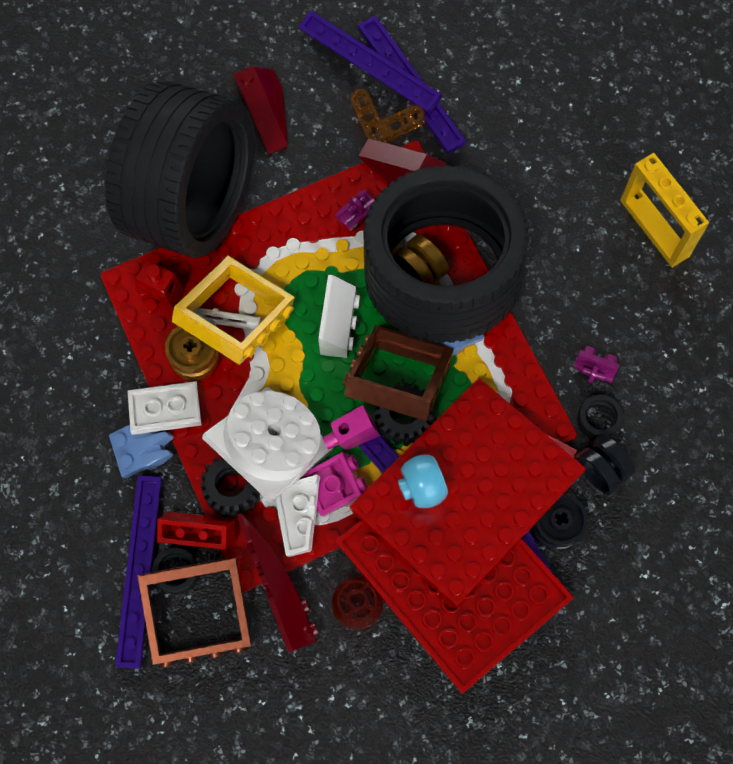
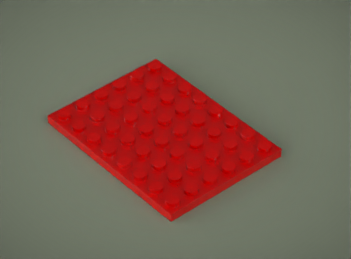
M478 378L349 508L457 608L585 472L586 468L490 386ZM414 456H434L442 472L448 489V495L435 507H415L412 499L405 500L398 483V480L403 478L401 468L404 463Z
M362 520L335 540L338 547L461 694L466 692L574 598L522 539L457 608Z

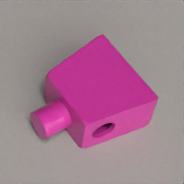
M362 405L333 421L331 427L334 432L322 438L328 450L339 444L345 450H350L381 435L371 414Z

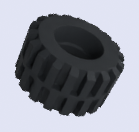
M400 383L394 384V389L422 397L425 392L424 389L420 392L419 386L415 384L413 388L409 387L410 383H404V386L401 387ZM375 405V424L379 428L380 435H384L387 442L394 441V445L399 446V443H404V446H409L410 442L414 443L433 422L434 407H432L426 421L417 418L410 424H399L391 418L390 412L392 410Z
M217 457L212 460L213 464H208L205 467L206 473L203 472L201 476L203 480L201 482L202 494L207 504L217 514L221 513L224 517L231 515L232 518H237V514L240 513L243 516L246 515L247 510L250 509L252 511L255 508L254 504L259 503L261 499L260 493L245 479L246 485L240 494L233 497L221 495L218 490L221 481L230 475H241L223 458L220 460Z

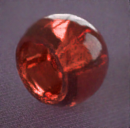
M358 576L345 579L335 588L332 594L331 609L333 615L341 625L349 629L362 630L377 622L383 612V599L364 577ZM367 592L374 599V607L368 604ZM354 596H361L364 599V604L360 607H354L350 601ZM346 599L347 608L349 609L347 615L341 609V600ZM364 611L368 612V615L365 617L353 618L354 614H361Z

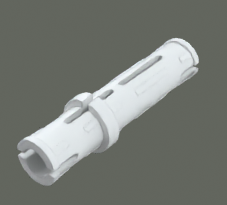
M198 308L194 312L214 326L218 324L254 330L261 322V317L219 311L218 308H213V310ZM205 315L214 316V317H221V318H223V319L213 318V317H207V316H205ZM229 319L240 320V321H246L247 323H245V322H238V321H232V320H229Z

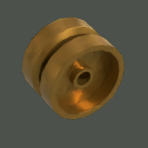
M415 235L407 242V248H400L392 255L396 263L406 273L428 284L434 285V279L440 280L449 271L448 263L444 256L431 241L422 235Z
M178 326L167 337L165 344L166 356L174 372L183 379L192 381L204 379L212 374L217 367L219 352Z

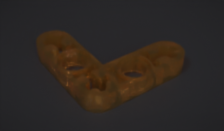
M357 89L351 94V103L367 139L386 143L420 127L425 122V113L417 105L410 106L380 120L366 90ZM359 97L363 98L366 107L362 108ZM373 113L374 118L371 121L365 122L363 120L365 114ZM416 113L418 119L414 120L412 114ZM404 117H406V120L408 122L407 125L405 124V121L403 119ZM395 121L401 122V127L398 130L390 129L391 124ZM374 126L377 132L379 133L378 138L374 137V133L371 129Z

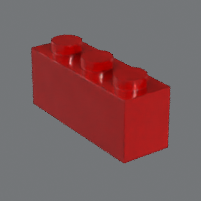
M168 511L157 519V542L226 550L235 542L236 518Z

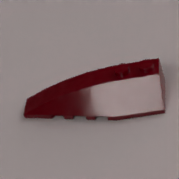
M241 513L238 514L237 518L288 653L315 643V637L319 636L314 622L309 623L306 614L310 613L306 600H300L288 573L264 538Z

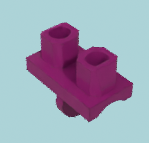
M363 189L355 197H351L349 202L335 214V217L351 231L366 218L367 212L375 200Z
M590 346L580 350L573 369L590 376L588 383L592 384L595 378L612 383L619 368L617 357L611 354H605L604 358L596 356L597 351L595 348Z

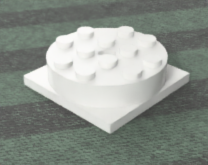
M269 387L242 397L234 404L229 415L206 431L202 437L206 443L269 502L273 501L334 449V447L329 450L327 449L322 438L323 436L320 434L316 418L303 403L293 396L275 392Z

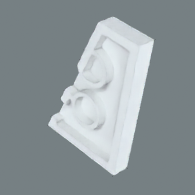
M319 475L297 480L275 498L285 553L288 557L312 551L320 482Z

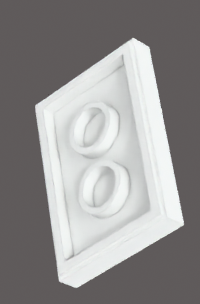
M197 381L128 390L130 431L132 435L202 425Z

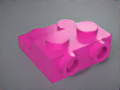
M341 452L310 469L303 475L304 478L314 475L320 476L317 509L320 516L325 517L344 506L352 505L368 489L365 479L359 477L356 472L359 466L354 456Z

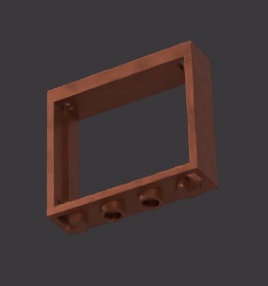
M375 325L372 333L366 335L364 346H360L357 359H353L350 372H346L343 385L346 386L344 396L426 421L450 368L454 348L428 342L427 340H419L417 337L413 338L407 334ZM376 349L436 366L422 397L361 379Z
M237 556L140 574L138 576L153 665L160 664V667L174 665V661L184 659V662H193L199 660V656L207 654L209 658L222 656L223 651L233 650V653L247 651V647L251 646L252 640ZM230 570L242 639L160 654L149 585Z

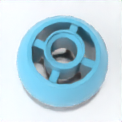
M414 456L403 464L401 468L403 478L398 480L405 500L412 499L415 507L431 508L440 504L447 497L448 489L434 456Z

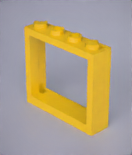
M655 153L635 164L620 201L673 268L690 257L709 225V221ZM645 181L685 231L681 239L643 192L642 188ZM697 218H699L702 221V224H700L699 226L696 220Z
M227 256L174 306L172 322L240 365L247 357L253 356L259 345L265 344L269 334L279 329L284 318L288 319L290 317V313L294 310L292 306L295 297ZM229 278L276 306L242 343L194 313Z

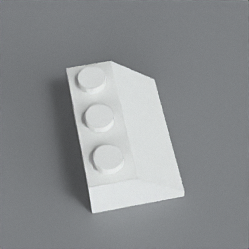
M328 275L318 338L320 355L347 358L348 350H353L354 337H350L351 329H356L357 316H353L354 308H359L360 295H356L355 286L334 275Z

